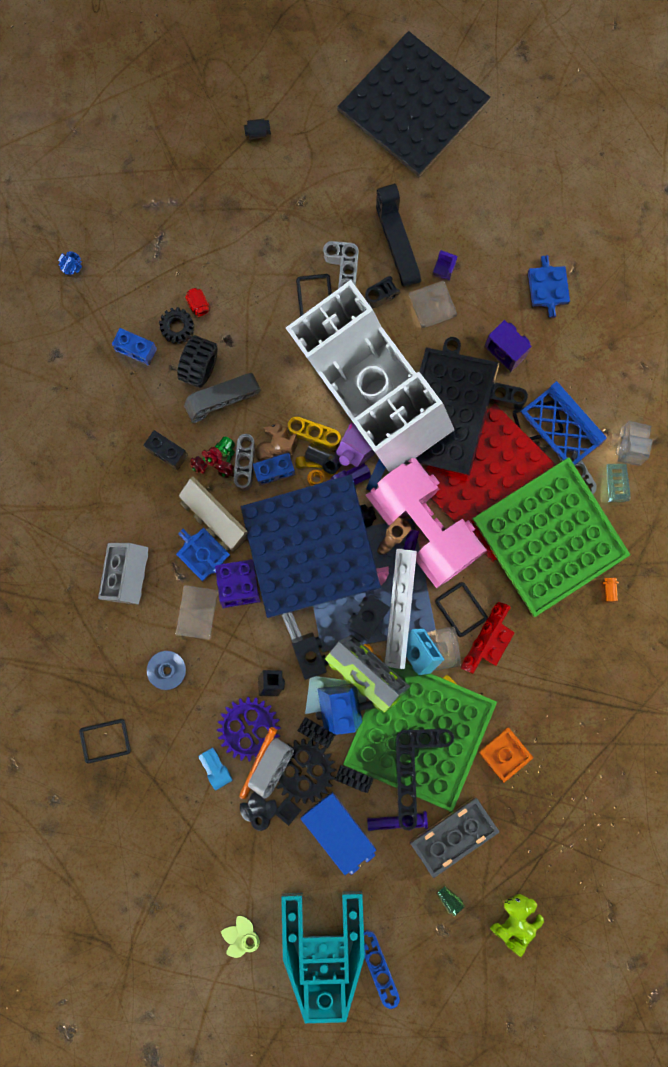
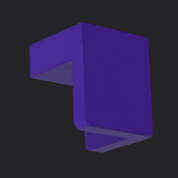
M440 250L432 275L450 281L458 256Z

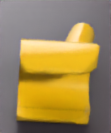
M299 456L295 459L298 469L306 467L322 468L317 463L306 462L305 456Z

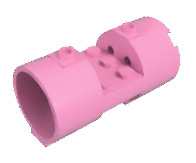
M412 458L409 460V465L401 464L377 483L379 488L371 489L366 494V497L389 526L398 517L403 519L409 515L412 517L430 541L416 554V562L434 586L439 588L472 564L487 550L473 533L475 528L469 520L465 522L461 519L445 529L437 518L433 519L431 517L434 513L426 502L440 490L437 486L439 481L433 474L429 476L417 459Z

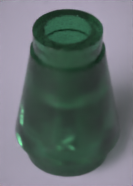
M446 886L437 893L448 914L451 913L453 917L465 907L462 903L463 900Z

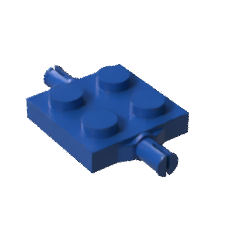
M544 255L541 256L542 267L529 268L528 270L532 307H547L548 317L555 318L557 316L555 307L570 303L566 266H550L549 256Z
M204 527L193 536H190L182 529V533L179 532L178 535L185 543L176 555L204 582L211 574L216 573L215 566L223 564L231 555Z

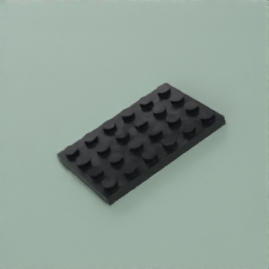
M426 347L419 372L442 401L454 431L416 457L420 464L470 476L500 365L498 362Z

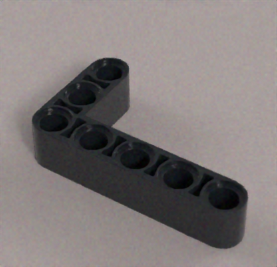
M394 183L377 189L376 210L398 276L404 288L420 283L422 280L399 214L400 195L397 185Z
M456 337L447 338L442 351L459 354L460 340ZM455 345L457 349L451 351L447 348V346ZM495 383L489 404L495 403L499 406L519 409L525 405L528 394L523 388ZM501 391L504 397L498 398L495 392ZM514 396H521L523 398V401H515Z
M448 729L402 730L396 736L398 823L404 830H412L417 825L415 749L445 748L450 746L454 741V735ZM423 733L430 737V742L426 745L419 741V736ZM441 733L449 735L450 740L447 744L440 742L439 736ZM407 734L410 737L408 745L400 743V735ZM402 754L410 756L411 762L409 765H403L400 762ZM403 774L410 775L412 779L410 785L405 786L401 783V776ZM405 794L412 797V803L409 806H404L401 802V798ZM405 815H410L413 818V823L409 827H405L402 824V818Z

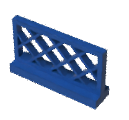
M557 381L521 410L523 416L562 460L567 458V450L577 451V458L573 461L574 466L607 439ZM550 395L554 400V406L543 405V399ZM531 408H539V418L531 417L527 411ZM543 409L553 410V419L542 418ZM556 410L564 411L566 413V420L555 419ZM541 423H552V432L544 431L541 428ZM555 423L566 424L565 433L554 432ZM569 424L576 425L579 428L578 435L568 434ZM554 436L565 437L564 446H557L554 443ZM567 438H578V448L567 447ZM581 439H589L593 445L589 449L580 448Z

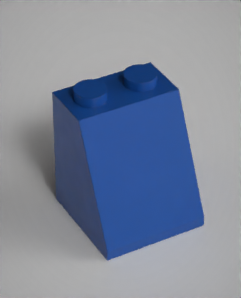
M353 684L318 688L323 727L335 735L356 732L362 723L357 688Z

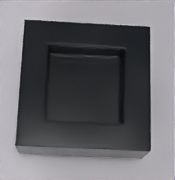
M286 797L277 808L275 815L289 826L302 810Z

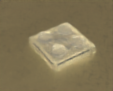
M445 281L409 293L421 328L457 316Z

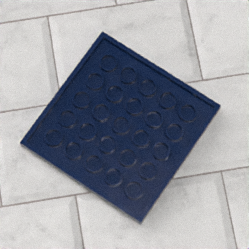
M352 475L240 506L245 528L248 532L249 545L268 619L381 588Z

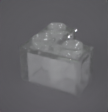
M628 421L625 426L621 427L620 437H622L621 444H618L616 455H619V462L641 466L649 458L652 439H649L650 425Z

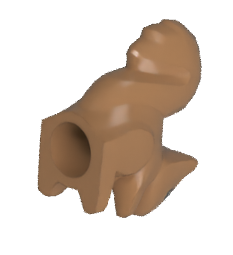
M280 423L264 427V431L273 436L271 442H262L257 446L256 457L259 461H263L286 453L292 455L295 452L299 438L296 434L289 437L288 428L285 427L282 430Z
M398 517L386 530V536L377 549L378 554L384 555L395 544L401 543L411 530V525L407 520Z

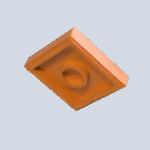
M509 727L478 751L503 783L534 758Z

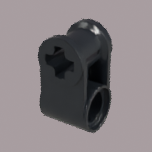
M391 276L382 279L366 290L364 299L372 309L400 295L401 291L395 287ZM375 295L377 299L372 300L369 298V296Z

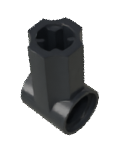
M311 443L305 452L306 459L321 465L324 471L329 474L336 473L342 466L339 461L340 456L336 454L337 450L329 451Z

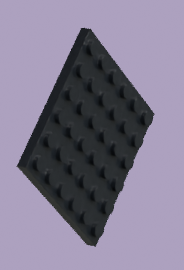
M408 31L337 106V110L420 177L484 108L491 97Z

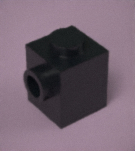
M263 670L258 677L259 696H279L285 687L282 670Z

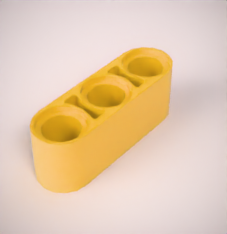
M293 417L288 422L289 433L291 435L296 434L301 440L330 450L337 449L341 443L340 433L330 427L301 417ZM296 423L302 426L298 431L292 429V426ZM312 430L320 432L317 437H312L309 433ZM330 436H335L338 440L335 443H329L327 439Z

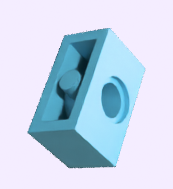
M424 628L412 629L408 633L406 657L418 675L430 674L445 659Z

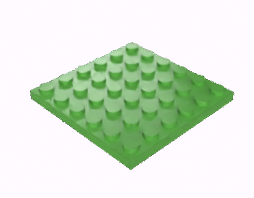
M569 457L472 518L533 617L538 616L631 555Z
M405 663V669L389 667L410 688L385 713L375 707L365 711L362 723L355 734L343 765L397 788L395 744L397 734L402 730L448 729L454 735V741L450 746L445 748L415 749L416 797L453 812L497 702L431 673L418 675L413 670L412 665ZM423 733L419 736V741L426 745L430 742V737ZM441 733L439 736V740L443 744H447L450 740L449 735L446 733ZM402 734L399 737V741L403 745H408L410 737L407 734ZM402 754L400 762L403 765H409L411 758L408 754ZM403 774L401 776V783L405 786L410 785L412 781L410 775Z

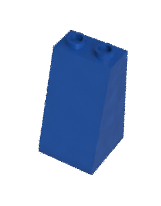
M333 791L301 816L302 822L344 875L348 873L350 875L354 874L360 868L358 866L364 860L367 863L376 856L374 854L377 851L375 846Z

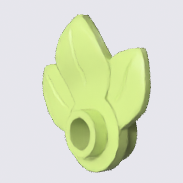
M237 916L236 926H230L221 931L224 940L230 944L226 952L228 956L238 958L245 952H254L259 947V936L253 932V924L246 917ZM252 938L254 943L248 945L246 939Z

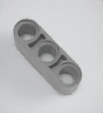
M242 434L237 440L234 483L240 491L249 490L253 482L255 442L249 434ZM248 440L251 442L248 448L241 446L243 441ZM248 459L250 462L247 466L243 467L240 465L241 460ZM242 477L248 479L245 485H239L238 481Z
M278 738L272 740L253 773L248 787L264 799L269 797L290 761L294 750Z

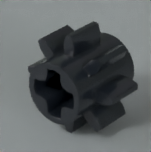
M366 504L360 505L365 527L372 526L374 520L377 519L373 507L368 508Z

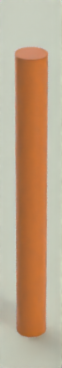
M270 727L241 790L240 798H247L251 790L248 787V783L266 749L274 739L277 729Z

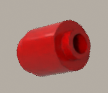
M197 288L190 289L185 299L192 313L196 317H202L209 313V304L203 291Z

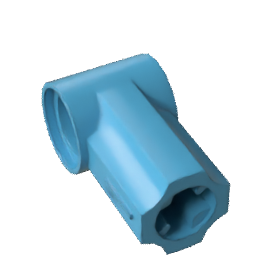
M214 748L198 756L215 791L233 781L225 765L223 766Z

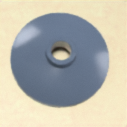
M161 651L155 654L147 665L149 681L156 688L162 690L176 688L182 683L186 674V666L183 659L172 651ZM166 667L171 669L169 674L164 673Z

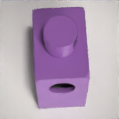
M351 422L336 454L340 456L339 461L342 465L347 466L351 463L355 467H359L374 456L375 452L356 425Z

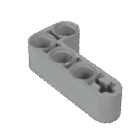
M329 241L324 245L323 254L327 263L340 265L338 289L350 280L356 286L358 247L354 243ZM333 250L336 254L329 255L327 252ZM353 252L355 255L349 257L346 255V253ZM350 269L353 273L345 274L344 271Z

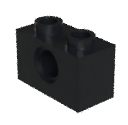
M153 430L143 445L148 452L177 471L188 456L186 450Z
M370 595L369 598L366 596L359 604V607H361L358 614L353 613L348 621L350 623L349 629L369 641L390 609L388 605L373 595ZM371 612L374 617L373 620L370 622L364 621L362 618L363 613Z
M312 632L291 640L305 680L327 672L325 666H328V662L325 660L326 656L325 654L321 655L319 648H322L319 636L314 637ZM313 651L316 653V656L313 659H307L305 657L306 654Z

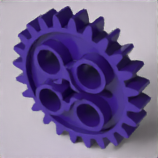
M247 697L246 703H244L239 698L238 705L232 702L233 708L225 707L228 713H221V716L225 719L224 721H218L222 728L217 729V731L223 734L218 739L225 740L221 746L229 747L226 753L234 751L233 758L238 754L240 755V761H243L245 756H247L248 761L252 760V756L257 757L265 738H261L257 734L260 727H266L268 731L270 727L277 730L281 729V727L275 725L280 719L273 718L277 712L270 713L269 711L272 706L269 705L265 708L264 700L258 704V698H255L252 703L250 697ZM250 710H255L258 714L255 721H250L247 717ZM240 714L244 716L249 726H254L252 732L259 741L258 745L254 742L250 733H245L246 726L239 717ZM234 720L239 721L241 724V728L237 732L231 729V723ZM244 737H248L251 740V745L247 749L241 746V740Z

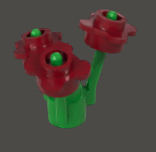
M222 437L215 447H211L208 451H202L203 458L199 456L192 457L190 467L196 473L204 474L205 469L208 467L205 463L206 461L210 466L215 465L214 468L218 470L220 476L225 478L229 476L234 477V466L230 461L235 454L233 450L235 443L228 437ZM228 455L226 462L221 459L222 456Z

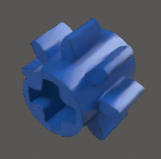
M72 251L67 252L66 255L62 253L58 259L60 270L67 275H72L74 272L79 273L82 268L80 256Z

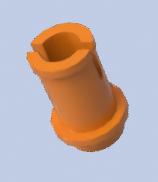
M605 578V582H603L605 584V601H618L617 584L619 581L616 578Z

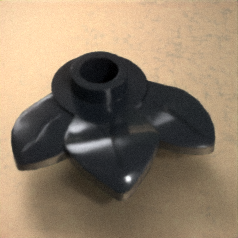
M256 792L251 794L248 803H240L242 817L246 821L251 822L252 827L257 831L266 830L270 825V819L277 811L275 800L266 802ZM258 818L262 820L261 825L258 823Z

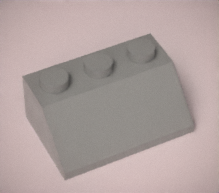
M108 543L98 596L99 600L139 604L149 547L132 543Z

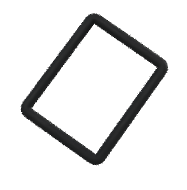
M329 274L297 277L300 317L304 314L300 280L327 277L328 295H331L332 289Z
M554 400L543 402V405L553 404L554 406ZM525 407L513 410L515 424L519 428L520 424L516 413L521 412ZM556 410V418L561 420L559 411ZM558 423L560 430L554 432L562 433L564 431L563 425ZM536 435L529 438L531 440H536L543 437L541 435Z
M460 582L435 600L437 606L459 637L465 636L488 619L487 614L464 582ZM461 586L484 617L462 633L439 602Z
M123 719L96 724L79 730L86 763L128 755L131 752L126 724ZM121 723L127 751L88 759L83 732Z

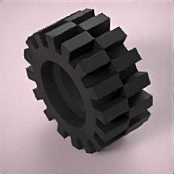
M176 307V310L170 308L171 311L168 312L166 310L164 312L165 315H161V321L159 320L161 333L167 341L170 340L173 344L175 342L181 344L180 341L185 343L187 342L186 339H190L191 334L194 333L192 317L185 309L180 310L179 307ZM181 320L184 323V327L179 332H173L170 329L171 322Z
M306 717L297 730L326 748H329L335 737V734Z
M340 765L335 778L336 781L365 793L369 792L374 779L343 765Z

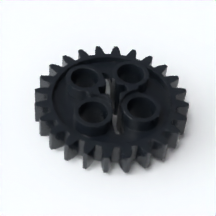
M305 739L301 740V744L294 740V746L287 743L294 750L291 759L294 758L302 768L307 767L306 772L317 780V784L308 775H301L302 769L290 759L279 779L280 784L276 788H283L284 790L281 795L283 796L288 793V800L295 797L296 803H299L301 798L304 804H307L308 798L312 803L315 802V796L318 799H322L321 792L328 794L329 792L326 787H333L329 781L336 778L331 775V772L337 771V769L331 768L335 761H329L332 753L325 754L327 748L323 747L320 749L319 743H316L314 746L312 739L309 740L308 744H306ZM303 751L308 754V760L305 763L299 758L300 753ZM316 765H320L323 769L321 776L314 774L313 770ZM289 766L295 769L293 777H289L286 774V769ZM302 780L309 782V789L307 791L302 790L300 787Z

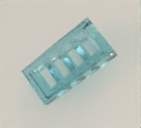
M607 464L609 502H628L631 496L627 464ZM612 469H622V473H613ZM613 477H622L623 480H613ZM614 484H623V487H614ZM615 491H623V494H615Z

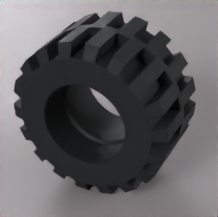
M196 335L191 337L185 345L177 369L178 380L201 388L208 381L214 368L218 353L217 343Z

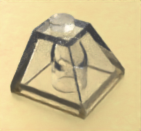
M455 626L427 632L445 659L432 672L461 666Z

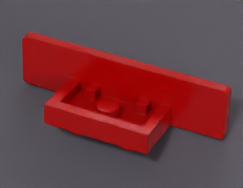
M497 602L492 608L489 618L483 624L480 634L463 660L462 670L473 674L482 658L490 664L497 666L515 633L502 624L510 609L508 604Z

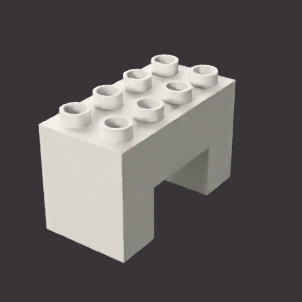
M351 280L286 327L389 473L401 464H408L410 459L418 457L454 431L442 401L421 373H416L381 327L373 309Z

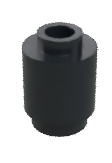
M264 118L248 120L247 125H244L245 136H249V139L265 138L267 135H271L269 120H264Z

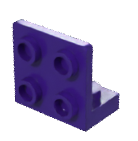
M252 559L215 566L219 600L222 608L260 602L254 561Z

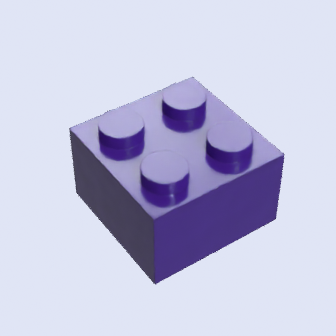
M504 320L488 335L484 347L504 367L512 372L527 357L532 346L528 338L521 336L512 323H507Z

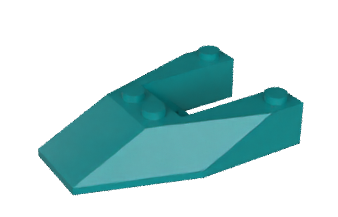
M362 891L342 892V936L304 937L303 893H283L281 896L283 962L305 1024L346 1022L365 958Z

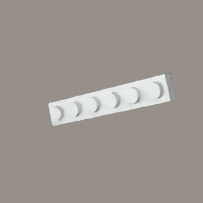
M396 549L385 664L388 667L405 669L417 551Z

